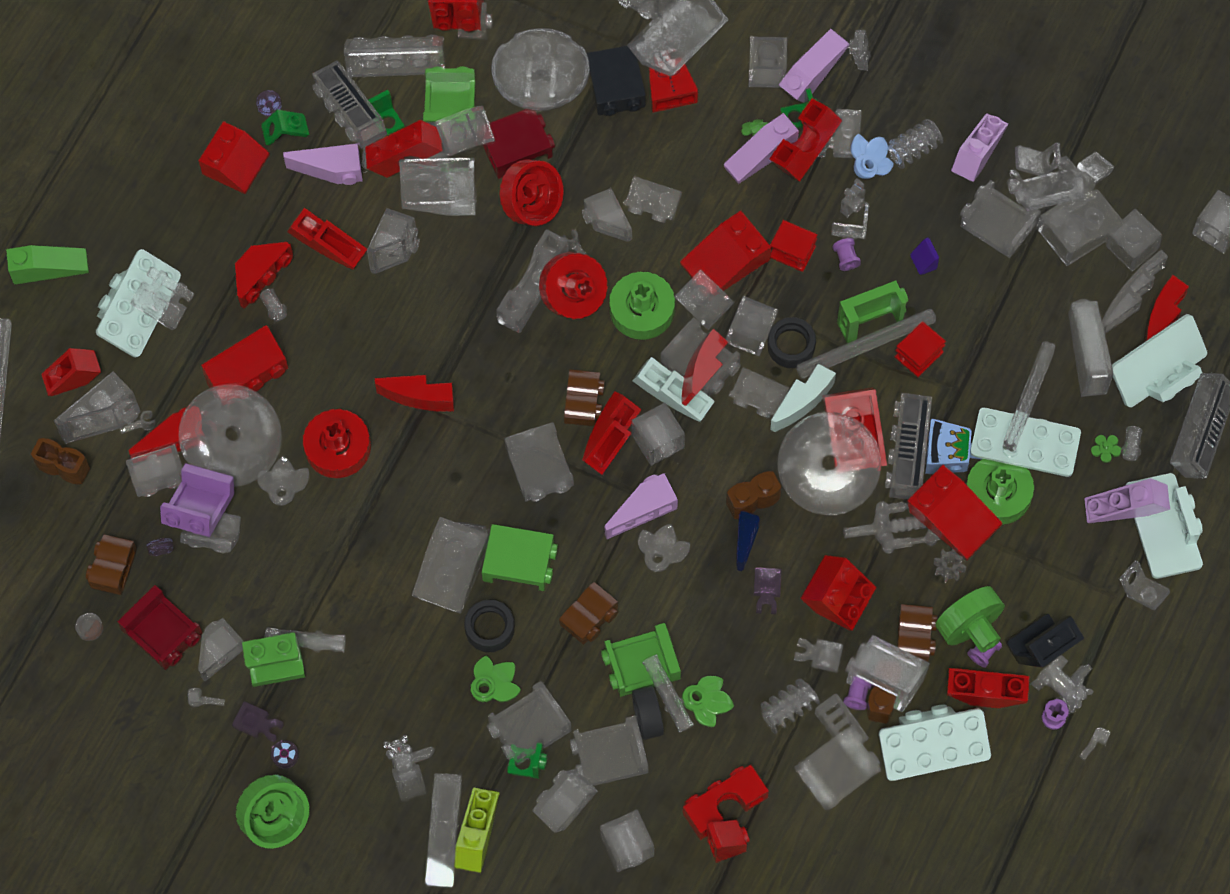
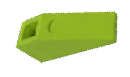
M473 787L456 844L454 868L481 873L487 853L499 792Z

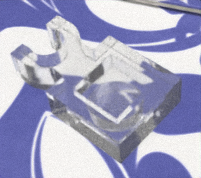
M856 30L855 37L850 40L849 52L853 54L858 70H868L870 51L868 50L869 42L865 30Z
M858 178L854 181L851 189L847 188L844 191L846 197L841 201L840 212L847 218L853 212H859L865 204V184Z
M798 639L797 646L804 647L806 652H795L794 660H813L811 667L838 672L843 649L842 644L817 639L816 645H812L805 639Z

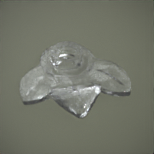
M281 457L273 466L272 471L259 470L257 481L260 488L269 493L273 503L286 505L293 500L295 493L306 487L309 480L308 468H301L294 471L291 463L285 457ZM279 491L287 492L286 495L282 497L277 495Z
M671 524L660 528L654 535L649 531L642 530L638 538L639 549L645 554V564L650 570L655 572L665 570L671 563L681 562L690 550L689 542H677L676 534ZM658 556L662 558V561L655 563L653 558Z

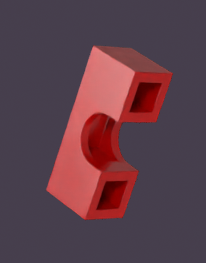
M813 98L798 117L803 123V132L800 138L794 143L783 139L769 158L784 173L798 181H801L843 121L829 107Z
M419 120L366 146L367 169L388 178L405 169L404 157L414 156L425 160L442 152L441 129Z
M752 765L746 768L741 766L732 771L730 778L723 782L718 780L707 788L708 791L703 795L699 796L696 794L687 799L685 806H683V815L698 838L702 840L706 837L708 823L723 821L717 809L721 802L734 800L746 812L766 800L769 791Z

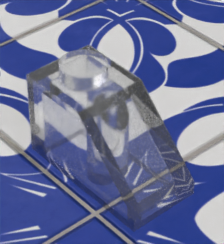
M611 188L584 199L582 215L587 224L591 223L594 231L627 242L632 240V228Z
M223 618L218 622L213 621L202 634L198 671L204 681L208 680L243 651V640Z

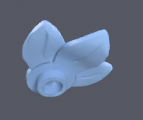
M860 134L853 138L851 153L855 158L854 172L858 177L869 179L875 175H886L891 171L894 163L886 157L888 145L883 137H876L869 142Z

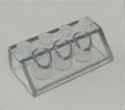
M673 0L627 46L642 65L668 76H673L728 21V18L714 0Z
M382 36L374 39L356 37L346 39L344 46L348 77L425 75L426 68H446L444 36H403L402 38Z

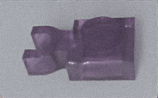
M755 568L754 596H761L757 602L756 613L762 612V605L769 604L771 606V614H776L777 604L774 597H780L781 569Z
M243 702L232 726L255 738L261 732L269 741L275 743L277 737L269 731L272 727L282 730L284 724L277 719L268 720L269 714L267 711Z

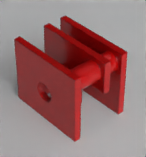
M783 220L770 244L773 248L770 258L804 272L816 248L815 243L818 234Z
M922 321L897 345L896 352L898 354L895 358L915 376L919 377L944 353L942 349L945 347L946 340Z

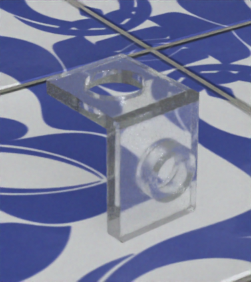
M482 2L481 30L467 33L463 29H458V39L487 40V29H492V14H488L487 2Z
M1054 143L1044 152L1018 145L1015 148L1016 169L1042 177L1046 176L1061 165L1060 143ZM1054 152V160L1049 164L1050 155Z
M865 203L863 226L833 223L831 235L841 236L842 239H865L869 203Z
M1136 560L1120 577L1127 597L1152 610H1156L1170 594L1169 588L1146 578L1140 563ZM1136 571L1135 580L1129 584L1131 574Z

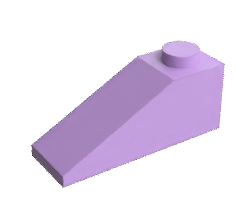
M830 29L793 65L779 86L795 99L804 102L805 89L811 88L813 93L850 44Z
M784 113L762 127L724 163L725 169L738 184L772 162L769 158L783 139L790 143L796 142L799 130Z
M358 144L283 152L287 169L336 184L352 185L362 181Z
M665 473L659 476L651 475L647 477L604 526L606 539L677 509L678 499Z

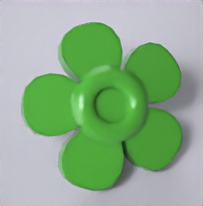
M763 120L746 122L742 125L741 133L745 136L752 133L754 136L768 123L763 122Z
M1110 435L1107 441L1105 436H1097L1095 438L1096 446L1091 448L1092 455L1095 457L1101 456V461L1104 463L1112 460L1111 455L1118 457L1121 454V448L1117 446L1118 438L1114 435Z

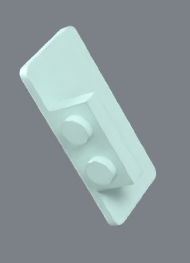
M143 249L137 251L128 269L114 275L109 284L111 287L109 294L104 295L98 305L100 311L97 317L101 321L96 329V334L132 357L140 356L181 277L180 272Z
M1189 314L1184 315L1111 365L1110 371L1126 406L1133 407L1148 396L1161 402L1170 400L1176 393L1192 385L1195 380L1203 375L1200 366L1195 364L1206 357L1207 350L1193 316Z
M981 408L977 418L970 453L972 456L1070 477L1074 470L1081 430L1044 419H1035L1021 414Z
M1172 473L1150 477L1168 485L1170 510L1150 516L1134 518L1152 577L1159 579L1201 569L1203 562L1197 541L1202 533V524L1200 519L1195 517L1193 511L1195 509L1193 496L1191 494L1188 495L1186 486L1179 488L1176 477ZM1150 478L1128 482L1126 485L1137 483Z
M937 705L932 707L931 711H909L905 714L906 716L899 717L900 725L883 728L879 731L886 777L890 781L989 760L991 757L984 713L979 708L956 713L950 706Z

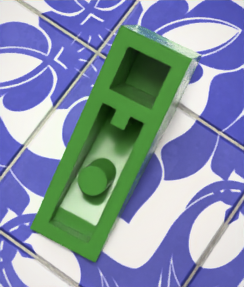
M30 245L6 249L8 271L14 284L89 273L85 248Z

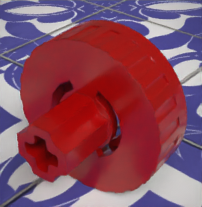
M529 159L520 160L511 165L503 176L500 185V202L506 215L512 221L519 224L540 226L552 220L558 213L563 200V183L555 167L545 161ZM535 201L533 205H526L525 208L523 207L524 204H531Z
M576 252L561 253L553 257L541 272L539 279L540 296L546 307L559 316L571 319H581L590 316L598 310L606 297L608 287L606 273L600 263L589 255Z
M331 409L316 415L308 423L303 435V448L308 463L316 472L329 478H344L355 474L366 464L371 452V441L368 428L358 415L348 410ZM350 439V445L347 451H345L342 454L336 455V453L342 452L347 448Z

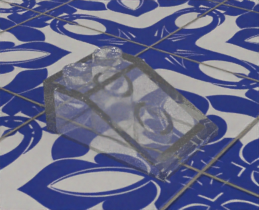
M474 158L399 160L401 204L403 209L449 216L476 215Z
M1097 189L1064 201L1040 215L1037 229L1065 265L1068 266L1121 233L1128 226Z
M111 372L57 417L54 423L62 440L67 444L120 429L124 425L132 423L141 411L133 391L114 372Z
M439 517L430 538L412 596L461 614L484 560L489 535Z

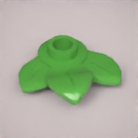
M482 657L474 667L475 680L471 684L473 697L480 702H488L492 699L506 702L514 699L521 691L517 685L511 683L515 674V664L513 662H503L493 666L489 657ZM482 686H487L489 691L481 693L479 689Z
M703 677L697 685L688 686L682 693L683 705L688 710L693 711L696 720L704 726L714 727L716 724V714L726 713L734 707L731 698L725 692L720 691L723 685V679L720 677ZM692 694L698 695L699 701H695L692 698Z

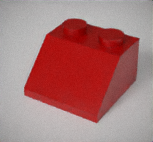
M223 121L199 159V164L203 175L246 194L270 154L245 131Z

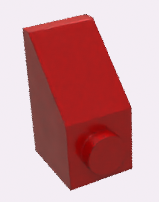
M69 348L41 375L48 396H54L87 385L101 373L94 350Z
M737 820L707 824L706 839L716 863L746 852V843L750 842L745 827L740 828Z

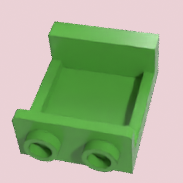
M443 67L426 68L423 121L440 128L441 132L474 133V69L467 67H458L456 69Z
M897 281L840 302L837 324L847 344L857 341L859 324L888 313L894 315L898 324L903 322L908 297L904 288H899Z
M492 524L482 568L483 581L493 583L494 578L537 585L540 591H545L546 583L551 584L553 568H549L551 559H556L558 544H554L553 534Z
M665 623L656 625L655 631L612 644L610 640L604 641L605 650L601 651L605 666L610 665L612 674L609 675L612 689H618L620 697L632 694V691L650 686L656 687L681 679V670Z
M295 632L242 642L246 668H250L253 687L305 677L302 654Z

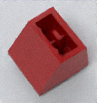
M428 0L433 28L440 30H482L484 0Z
M825 555L803 593L801 600L815 613L853 631L876 586L847 558Z

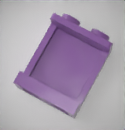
M185 463L181 470L182 482L169 504L162 503L160 507L161 523L210 537L234 496V477Z

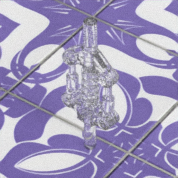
M879 502L875 508L873 524L843 528L844 538L875 534V539L880 542L883 551L886 553H892L894 549L912 547V544L926 543L929 546H934L939 540V537L930 529L925 537L894 539L892 532L912 531V529L919 530L920 527L921 529H926V526L914 516L912 518L905 517V519L899 518L898 520L892 519L890 521L888 514L904 512L905 509H909L908 503L904 504V502L892 504Z

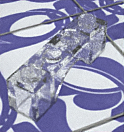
M547 229L545 230L534 248L530 264L523 278L514 289L508 290L497 308L498 323L518 333L522 331L541 300L539 291L541 272L553 257L569 252L567 239Z

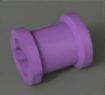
M852 238L839 240L832 246L833 250L838 254L840 260L839 267L842 271L854 269L861 264L860 258L856 256L853 247L855 242Z
M999 642L992 649L983 653L975 646L967 654L979 666L987 667L989 664L988 660L996 650L999 651L1002 648V644Z
M852 676L849 679L850 688L848 696L844 698L843 704L852 709L865 710L867 708L865 701L872 682L866 678Z
M1060 699L1050 700L1046 704L1042 714V722L1047 728L1054 730L1064 725L1069 713L1067 704ZM1054 711H1057L1059 713V715H1057L1056 718L1051 716L1054 713Z

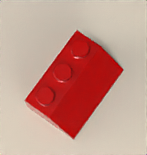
M267 325L201 365L208 387L223 408L237 404L243 396L250 392L258 391L263 387L264 383L272 378H279L288 369L286 358Z

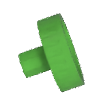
M637 272L624 276L616 283L610 294L611 320L622 334L630 338L644 340L657 337L665 332L673 321L675 314L674 292L662 277L650 272ZM630 307H631V309H632L634 312H636V313H638V314H642V315H641V316L635 315V314L632 313V311L630 310Z
M987 459L978 461L972 467L966 485L997 516L1002 525L1020 519L1027 512L1034 492L1033 477L1027 468ZM986 487L988 489L989 494L995 498L994 500L988 495Z
M982 587L952 604L938 618L935 627L948 645H957L971 638L980 652L983 653L996 646L1001 639L991 624L1001 615L1005 605L992 587Z
M267 775L252 782L243 791L236 807L237 823L241 831L252 842L263 848H278L292 842L302 832L309 817V802L305 793L290 779L278 775ZM263 821H267V822H268V821H273V822H272V823H264Z

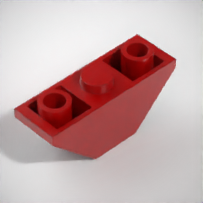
M288 242L253 245L235 263L237 296L243 309L249 303L253 304L258 299L260 291L265 286L272 284L276 274L282 267L285 268L290 264L293 252Z
M949 668L947 695L966 704L979 707L1002 708L1028 702L1029 676Z

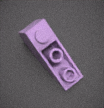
M986 113L960 147L951 171L974 182L1005 132L1008 123Z
M1151 478L1084 498L1087 523L1144 517L1170 510L1168 485Z

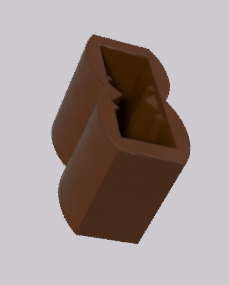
M569 370L564 414L565 424L595 426V421L602 412V404H597L598 395L603 396L605 383L604 380H600L599 372Z
M39 438L31 452V456L39 470L49 475H60L63 480L72 484H82L90 470L87 460L81 452L73 448H62L57 442L50 439Z
M773 471L760 473L750 482H741L731 487L727 491L726 505L734 519L746 518L757 509L768 508L777 503L781 496V485Z
M105 534L101 541H97L94 548L96 559L93 565L90 564L86 571V579L92 589L118 595L122 594L137 550L134 541Z
M593 582L559 619L560 626L583 645L588 640L593 642L601 632L599 628L605 622L610 623L617 616L618 601Z
M901 604L896 660L928 663L929 655L934 656L936 640H931V631H936L937 615H932L933 607Z
M880 661L876 665L872 679V691L867 705V718L869 721L884 724L890 721L900 679V667L898 664Z

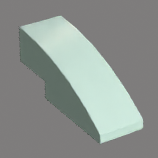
M652 357L644 363L632 380L660 401L699 422L715 402L700 390L684 406L682 404L684 377L675 370L673 372L669 371Z
M818 364L806 384L796 379L771 419L770 430L774 432L781 430L815 408L823 399L822 395H827L834 385L836 373Z

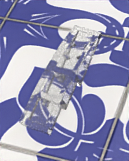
M1162 249L1145 262L1116 295L1100 323L1097 333L1100 337L1139 310L1143 300L1141 296L1152 289L1155 280L1153 275L1165 267L1168 256Z
M435 773L426 885L452 887L454 885L462 775Z

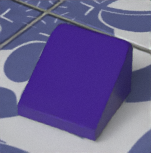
M926 238L911 253V259L920 275L936 270L939 262V256L931 240Z

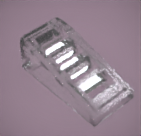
M837 693L816 707L815 715L847 755L869 739ZM835 706L837 710L828 716L826 712ZM842 715L844 718L834 725L832 721ZM849 723L851 727L840 734L839 730ZM856 732L858 736L847 743L845 739Z

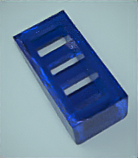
M740 511L736 561L737 570L739 571L745 568L760 527L759 516Z

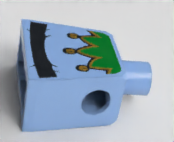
M931 419L925 474H934L942 465L946 466L953 473L965 472L968 469L969 458L982 459L974 457L970 453L972 430Z

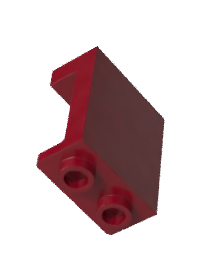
M534 107L478 127L479 139L498 179L502 178L507 168H510L517 161L531 160L546 154L548 159L553 157L552 148H555L551 134L546 135L543 129L546 127L541 114H536Z
M156 585L117 621L121 630L165 670L170 665H176L182 658V653L188 647H194L201 639L200 635L202 634L200 625L196 622L193 623L165 598L163 592Z

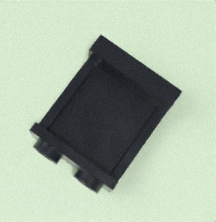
M634 45L586 53V65L591 77L598 115L611 116L617 112L637 111L646 107V95Z
M1044 614L1008 639L1006 644L1018 664L1043 668L1082 641L1084 636L1071 616L1067 615L1057 623H1054L1049 614Z

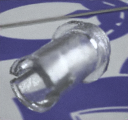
M266 289L260 294L259 297L269 311L268 316L270 319L280 321L287 316V307L281 304L274 289Z
M1129 426L1126 428L1124 446L1120 450L1125 460L1135 461L1141 455L1139 447L1143 431L1139 427Z

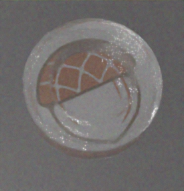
M86 613L77 619L75 628L80 638L92 641L102 634L103 624L97 615Z

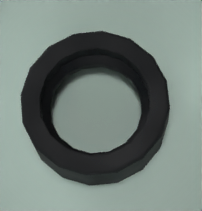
M796 317L784 318L777 321L771 327L768 335V352L774 362L785 368H798L806 365L812 359L816 347V334L812 326L805 320ZM786 331L801 333L806 338V348L797 355L783 353L777 347L778 336Z
M483 600L475 603L468 610L464 621L465 634L469 643L475 649L483 652H496L505 648L511 642L514 635V618L510 609L504 603L496 600ZM486 612L499 614L505 622V629L502 635L493 640L480 638L474 630L476 618Z
M653 686L633 690V706L642 739L646 740L663 736L662 716Z

